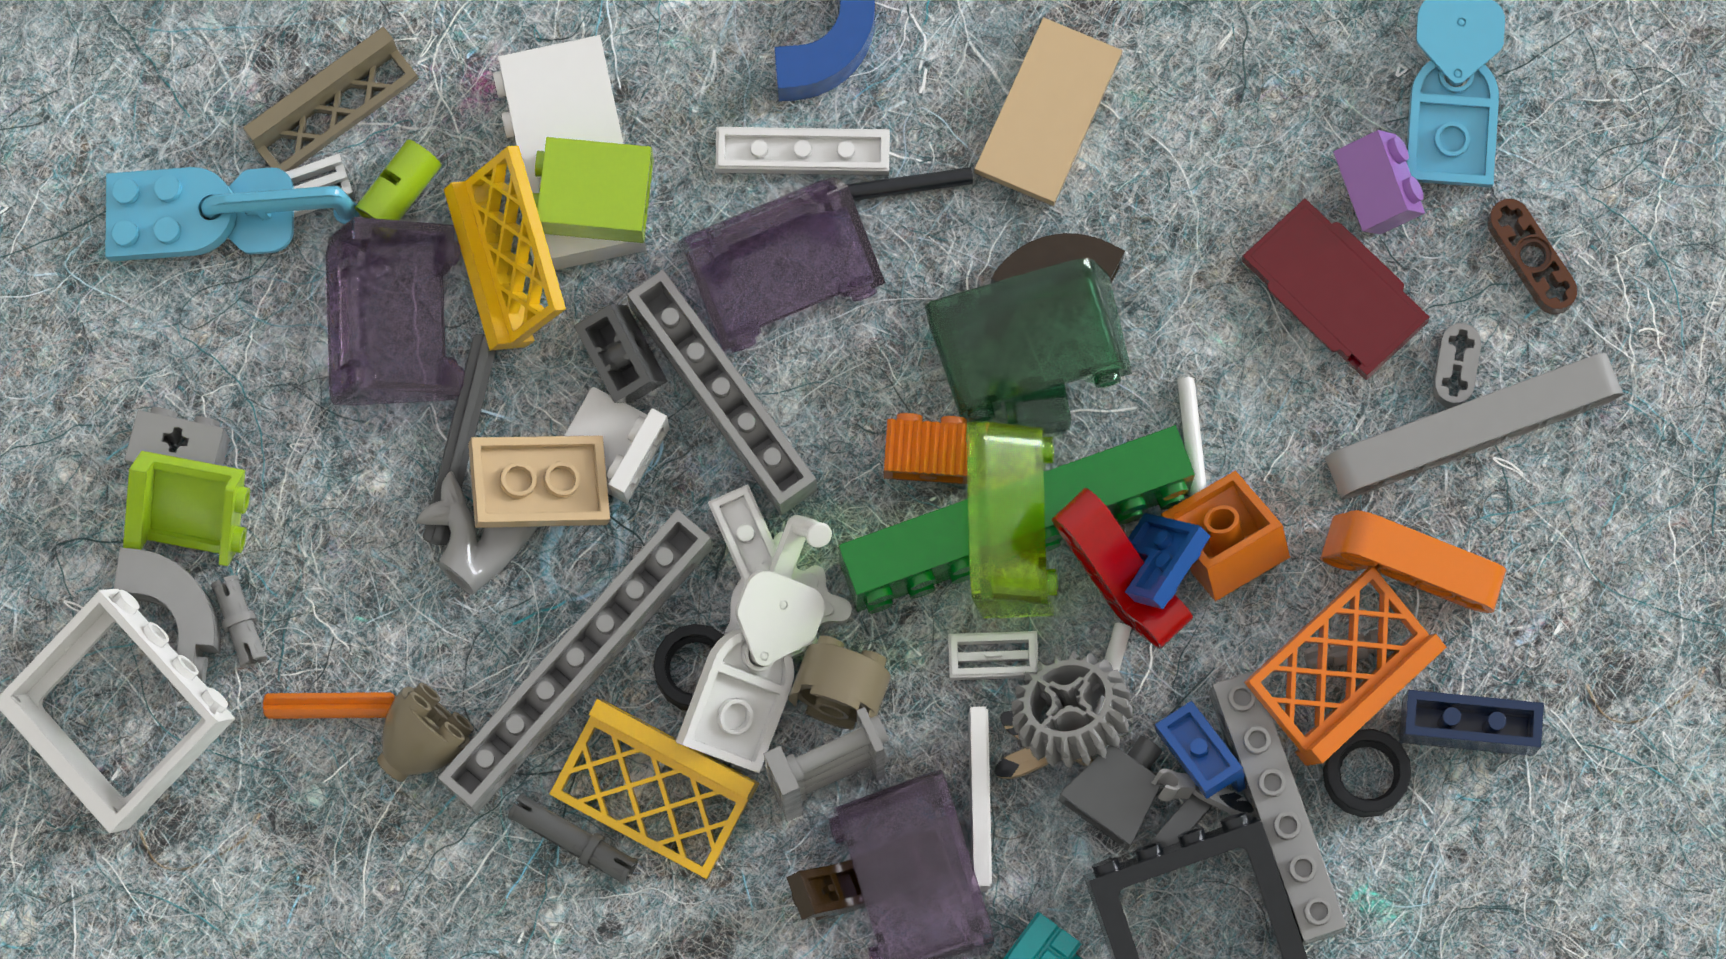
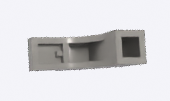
M120 547L114 589L128 592L136 601L158 604L173 614L178 628L176 653L187 657L197 667L199 672L197 676L205 683L208 660L207 657H202L203 652L220 654L221 651L219 620L209 597L197 581L184 568L171 559L150 551ZM172 684L171 686H172L179 694H181V693L173 686V684Z

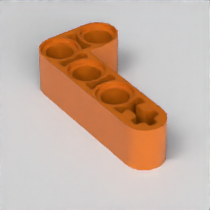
M1359 510L1345 512L1332 517L1320 557L1324 563L1347 571H1359L1374 566L1384 576L1465 608L1483 613H1493L1495 611L1506 573V568L1496 562L1381 516Z

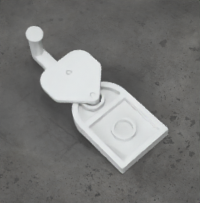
M801 515L790 517L769 571H757L746 580L735 608V615L740 628L724 635L711 649L676 743L760 773L764 762L763 753L769 749L792 688L794 664L791 653L803 648L814 640L824 615L825 604L819 591L792 580L791 577L805 540H807L809 545L816 548L827 545L831 540L832 530L826 523Z

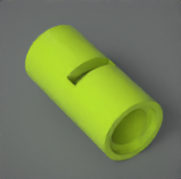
M407 139L354 207L355 210L371 225L386 234H390L442 167V164L427 149L415 141Z

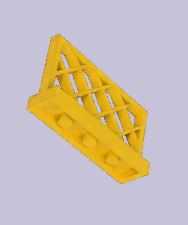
M507 146L466 181L451 182L443 189L489 351L529 346L535 341L533 334L566 310L519 146ZM507 165L510 172L509 185L504 182ZM502 194L507 197L504 214L499 211ZM519 206L522 213L521 226L516 223ZM514 235L518 237L516 254L511 252ZM530 248H532L534 254L533 267L528 264ZM526 276L530 278L528 295L523 292ZM542 288L544 289L548 306L545 308L542 305H540Z
M596 699L588 714L590 717L549 795L701 877L708 879L747 803L752 799L760 783L705 753L676 743L675 737L603 699ZM596 728L612 737L616 755L596 761L592 760L588 742ZM620 741L635 749L623 752ZM642 752L651 757L656 775L632 782L624 757ZM584 754L586 764L576 767L580 757ZM618 760L626 785L602 792L595 766ZM659 762L674 770L662 773ZM586 769L589 770L595 790L594 795L578 799L563 791L573 773ZM681 773L690 778L695 797L671 804L664 778ZM658 781L665 806L641 813L634 787ZM698 783L713 791L701 794ZM627 790L635 815L617 820L609 816L604 797ZM720 794L736 803L727 820L710 824L703 799ZM597 799L600 810L594 808L586 802ZM697 801L704 827L680 834L673 809ZM667 811L674 836L660 841L648 837L643 818ZM636 820L640 832L626 825V823ZM723 827L720 835L715 841L712 830ZM706 832L711 852L702 866L687 858L682 839ZM676 841L679 853L665 846V844Z

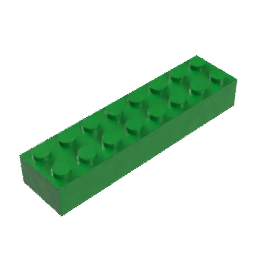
M1174 425L839 544V564L857 612L867 609L869 614L877 613L893 606L892 600L909 594L911 599L919 598L935 591L934 585L951 579L952 584L961 583L977 575L976 570L992 564L994 569H1000L1014 564L1019 560L1018 555L1034 549L1036 554H1042L1061 545L1059 540L1063 539V537L1053 524L1052 518L1084 488L1092 491L1107 506L1119 525L1141 518L1144 515L1142 510L1159 505L1160 510H1165L1184 501V496L1190 492L1195 473L1177 426Z

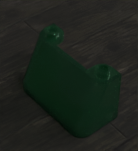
M1083 258L1063 262L942 297L925 305L928 324L959 416L966 418L970 423H982L994 419L995 411L999 410L1002 407L1001 402L1081 379L1085 382L1094 383L1096 388L1111 387L1121 382L1120 377L1132 374L1109 273L1092 259Z

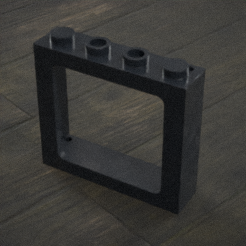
M1246 812L1231 815L1220 821L1222 827L1205 833L1203 827L1195 828L1177 836L1179 842L1162 848L1160 842L1152 843L1135 850V858L1119 863L1118 858L1114 857L1092 865L1094 872L1083 876L1111 959H1140L1119 899L1122 889L1236 848H1243L1248 854L1282 955L1281 959H1308L1262 821L1255 816L1248 818Z

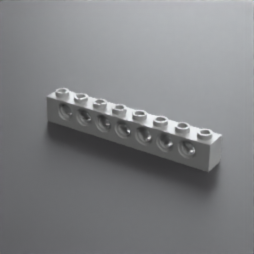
M677 509L440 774L438 779L442 785L477 815L713 549L711 537Z

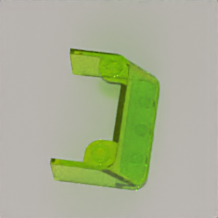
M990 421L967 422L969 558L972 600L983 619L1054 616V607L1050 596H1058L1057 569H1049L1046 558L1044 492L1046 464L1054 463L1053 436L1047 437L1044 428Z

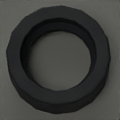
M691 624L678 627L665 636L656 649L653 668L657 686L668 702L680 710L687 711L693 697L692 693H687L678 688L671 678V659L677 650L686 644L695 642L707 644L713 648L724 634L711 626Z
M1376 729L1358 730L1326 760L1323 769L1324 786L1332 802L1344 812L1358 817L1379 816L1393 809L1407 792L1412 776L1410 759L1402 744L1390 734ZM1371 747L1380 750L1388 757L1393 766L1394 777L1391 787L1385 794L1375 799H1362L1354 796L1346 789L1341 780L1340 769L1343 760L1350 752L1357 748Z

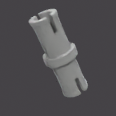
M238 575L224 577L225 583L222 584L221 580H217L211 584V587L215 592L224 620L221 622L223 630L226 633H230L240 661V667L247 668L255 665L253 660L257 659L258 663H261L268 657L264 652L254 624L257 621L255 611L248 608Z

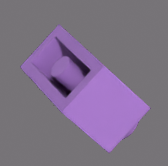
M1377 130L1333 151L1363 232L1381 235L1425 214L1421 200L1424 198L1422 188L1417 179L1411 176L1406 163L1409 159L1408 150L1402 139L1396 136V134Z

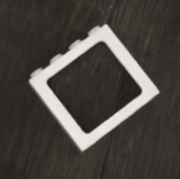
M119 589L99 590L0 694V711L109 833L128 830L235 719L227 710L228 703L226 699L215 689L208 688L199 679L197 667L187 657L178 655L167 643L169 637L165 631L157 624L148 622L138 611L140 605L136 599L128 592ZM116 622L201 716L200 721L126 797L117 792L45 711L42 704L47 694Z

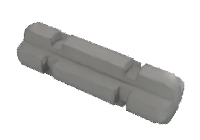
M1378 629L1369 631L1367 636H1364L1362 633L1358 634V641L1377 643ZM1388 633L1387 644L1392 645L1390 635ZM1348 637L1339 640H1348ZM1318 645L1309 647L1304 652L1306 666L1309 669H1317ZM1328 645L1327 667L1330 664L1333 667L1347 664L1348 647ZM1357 648V661L1368 658L1367 656L1371 653L1377 656V650Z

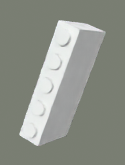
M600 35L498 56L501 71L493 72L498 98L506 96L509 107L508 112L501 113L506 137H515L516 144L519 146L532 193H540L541 177H535V161L537 151H545L546 137L624 144ZM544 234L555 270L647 251L645 242L634 243ZM530 248L532 260L534 261V254L532 248Z

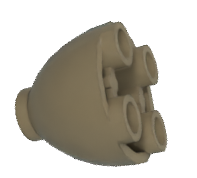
M422 682L416 688H402L388 710L383 727L382 752L377 757V762L389 776L400 782L405 781L409 775L424 774L448 766L471 741L469 735L474 730L472 724L463 715L457 712L451 714L439 703L440 697L437 692Z

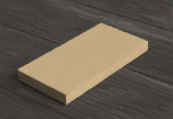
M1043 17L976 164L974 173L1054 206L1122 56L1123 50Z

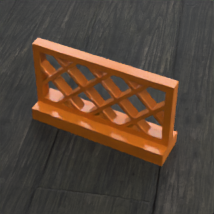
M1372 566L1356 578L1244 683L1296 745L1298 750L1295 751V754L1304 765L1322 764L1447 647L1437 634H1428L1380 573ZM1369 582L1380 595L1379 612L1359 610L1360 590ZM1350 600L1349 609L1342 608ZM1389 607L1393 610L1394 613H1388ZM1334 614L1349 615L1348 640L1328 638L1329 619ZM1359 616L1379 618L1377 643L1358 641ZM1388 619L1401 620L1412 634L1402 645L1387 644ZM1319 629L1318 637H1310ZM1303 643L1318 644L1317 669L1297 667V650ZM1328 645L1348 647L1347 672L1326 670ZM1357 648L1377 650L1376 669L1371 674L1356 673ZM1387 651H1395L1386 659ZM1286 658H1288L1287 666H1279ZM1272 671L1287 673L1286 698L1272 697L1261 682ZM1296 674L1317 676L1315 701L1295 699ZM1326 677L1346 678V694L1340 703L1325 702ZM1356 679H1358V680H1363V681L1355 688V686H1356ZM1279 704H1285V711ZM1295 705L1315 707L1314 727L1305 735L1294 724ZM1325 708L1332 709V710L1324 717Z

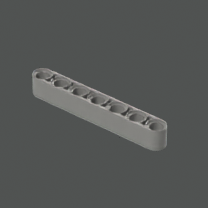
M1599 353L1343 447L1327 455L1325 460L1341 499H1350L1600 407L1621 397L1623 391L1607 353Z

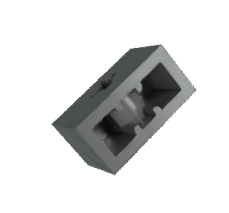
M609 304L574 325L614 403H633L668 382L627 305Z

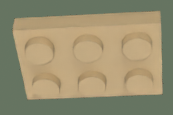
M603 436L471 437L468 444L475 528L607 525L610 521Z

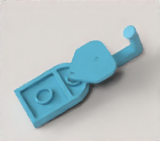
M1425 0L1418 10L1416 42L1431 59L1417 74L1410 91L1407 133L1409 159L1406 163L1411 176L1415 177L1418 182L1489 188L1494 185L1499 90L1494 75L1485 64L1499 53L1504 45L1505 14L1501 6L1493 0Z
M198 167L106 173L105 257L113 262L196 256L213 251L224 243L227 238L246 254L276 253L285 249L293 238L294 211L333 208L334 217L342 224L353 223L358 218L359 213L354 208L357 204L352 201L342 188L338 186L294 189L290 176L279 168L245 170L230 186L212 171Z

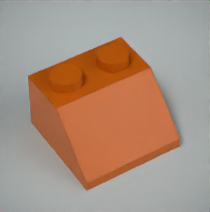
M1236 470L1161 513V517L1199 525L1211 536L1202 549L1198 560L1190 567V571L1215 602L1290 558L1282 523Z

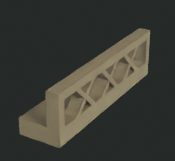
M383 26L245 125L243 129L250 143L270 168H279L287 172L297 168L419 78L397 50L394 39ZM391 58L404 73L403 76L392 84L375 82L377 68ZM369 75L368 81H361ZM350 88L367 90L363 105L357 109L340 108L342 94ZM373 90H374V91H381V92H379L377 95H375L374 97H372V96H373ZM334 100L333 107H332V106H326L327 104H329L330 102H332V101ZM315 113L332 115L330 128L321 135L305 133L309 117ZM338 116H346L338 122ZM299 125L298 132L291 131ZM280 138L297 140L295 153L281 164L276 161L267 149ZM303 141L310 142L309 144L303 147Z

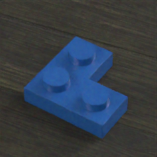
M1144 513L1128 537L1144 561V564L1131 581L1125 593L1137 603L1164 609L1168 601L1175 595L1177 587L1192 564L1200 557L1202 549L1211 536L1199 525Z

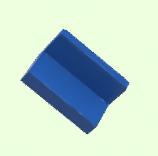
M1190 701L1154 724L1156 733L1206 799L1230 784L1237 793L1246 788L1243 767L1193 701Z

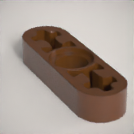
M1515 199L1499 201L1495 204L1488 217L1487 224L1491 235L1540 309L1549 314L1564 313L1576 299L1577 285L1526 206ZM1502 212H1505L1507 216L1515 214L1518 217L1515 229L1520 236L1526 231L1530 233V235L1521 238L1515 246H1512L1510 243L1516 237L1510 225L1502 227L1499 224L1503 216ZM1526 246L1538 247L1544 254V263L1538 267H1529L1522 262L1520 251ZM1549 267H1552L1554 270L1548 277L1551 284L1555 288L1563 286L1566 290L1562 296V302L1557 297L1549 299L1546 296L1550 286L1545 277H1542L1539 282H1536L1534 279L1542 276Z

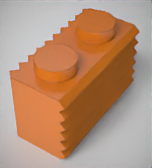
M900 413L897 414L896 420L892 418L887 419L884 479L972 484L976 425L967 424V419L959 416L941 417V422L923 421V416L919 414Z

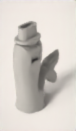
M452 471L445 476L442 482L441 500L427 506L417 518L418 524L449 526L451 532L450 539L438 562V566L451 581L471 595L502 571L525 546L538 528H484L481 539L477 541L473 516L467 507L464 493Z

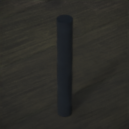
M971 167L845 184L842 185L844 202L971 185L973 184Z

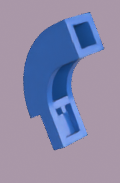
M840 0V12L837 21L825 36L808 44L774 47L779 102L808 99L824 94L839 86L856 71L864 60L872 42L875 28V0Z

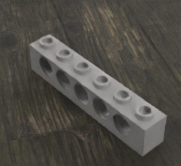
M662 269L627 293L630 309L779 514L782 516L817 491L815 476L666 272Z
M1252 671L1213 684L1209 696L1227 747L1243 767L1246 786L1243 792L1246 800L1254 808L1252 816L1262 821L1304 946L1340 934L1347 925L1273 718L1244 683L1255 672Z

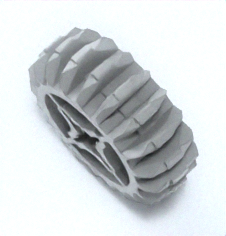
M1073 650L1069 659L1063 661L1055 653L1054 663L1048 666L1038 661L1037 668L1039 672L1037 674L1025 672L1024 681L1026 685L1015 686L1017 700L1011 702V711L1014 716L1012 717V724L1015 732L1019 734L1018 737L1022 746L1026 750L1030 749L1032 755L1037 760L1046 757L1047 762L1052 767L1061 759H1063L1065 766L1070 769L1077 759H1081L1083 763L1089 766L1090 756L1096 753L1106 759L1107 751L1105 747L1107 745L1119 747L1120 738L1118 734L1129 733L1127 719L1133 717V708L1130 700L1132 696L1129 687L1125 685L1123 675L1118 669L1113 670L1112 665L1106 659L1098 662L1091 652L1083 660H1080L1079 655ZM1103 695L1105 702L1102 710L1097 715L1094 713V709L1098 706L1096 701ZM1047 704L1050 706L1046 713L1047 719L1040 724V714Z

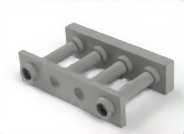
M865 707L857 710V730L796 758L794 754L785 757L781 746L763 753L768 782L787 822L803 815L802 802L807 800L806 795L870 766L876 781L885 777V764L889 760L882 743L888 741L889 738L878 715L870 718Z

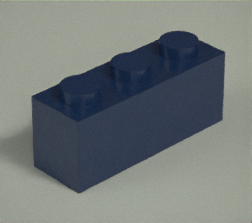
M1408 690L1402 698L1399 743L1534 756L1541 748L1544 703Z

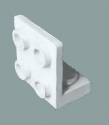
M593 387L588 392L564 436H603L608 494L628 504L670 427L667 415L651 408L647 415L626 403H614L609 394Z

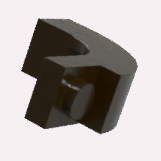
M1077 233L1053 234L1038 238L1021 246L1003 261L991 278L990 291L1000 295L1001 298L993 296L982 317L983 320L987 321L986 336L1002 343L1025 299L1032 292L1046 285L1056 283L1070 284L1104 299L1123 263L1125 250L1102 239Z
M928 831L907 835L875 851L841 863L798 871L786 878L801 920L816 918V921L852 912L895 897L949 873L935 832Z

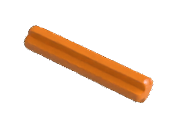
M391 692L267 693L263 699V713L268 719L386 718L395 695Z

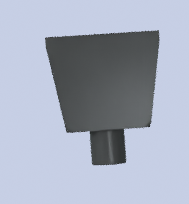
M1142 735L1128 754L1118 747L1109 745L1106 748V759L1101 756L1095 758L1089 766L1063 789L1058 800L1127 851L1131 847L1161 784L1154 785L1151 783L1156 775L1150 771V768L1163 751L1158 745Z

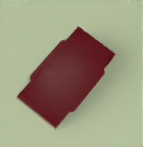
M1305 198L1242 256V262L1268 286V291L1331 352H1337L1365 380H1368L1429 322L1430 316L1403 292L1404 283L1341 223H1331Z

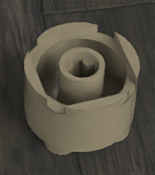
M824 635L819 636L817 644H811L806 648L789 695V701L795 707L798 699L808 705L805 714L814 719L839 728L853 730L855 722H857V710L865 707L870 718L879 713L891 679V674L885 668L887 659L881 654L869 650H863L860 654L844 648V643L836 638Z

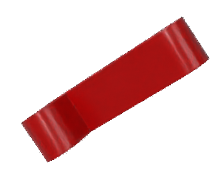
M1084 488L1052 518L1053 524L1113 612L1126 625L1132 627V630L1155 647L1162 649L1193 619L1190 610L1176 595L1168 601L1164 609H1159L1137 603L1125 593L1131 581L1144 564V561L1110 510L1092 491Z

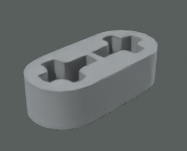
M1466 323L1451 325L1444 332L1439 343L1433 380V394L1442 406L1448 408L1467 402L1475 388L1481 350V337L1473 326ZM1457 335L1465 336V343L1472 345V348L1465 349L1461 361L1454 360L1456 347L1449 344V342L1455 341ZM1453 370L1459 371L1458 385L1465 387V390H1459L1457 396H1450L1449 388L1442 386V383H1448Z

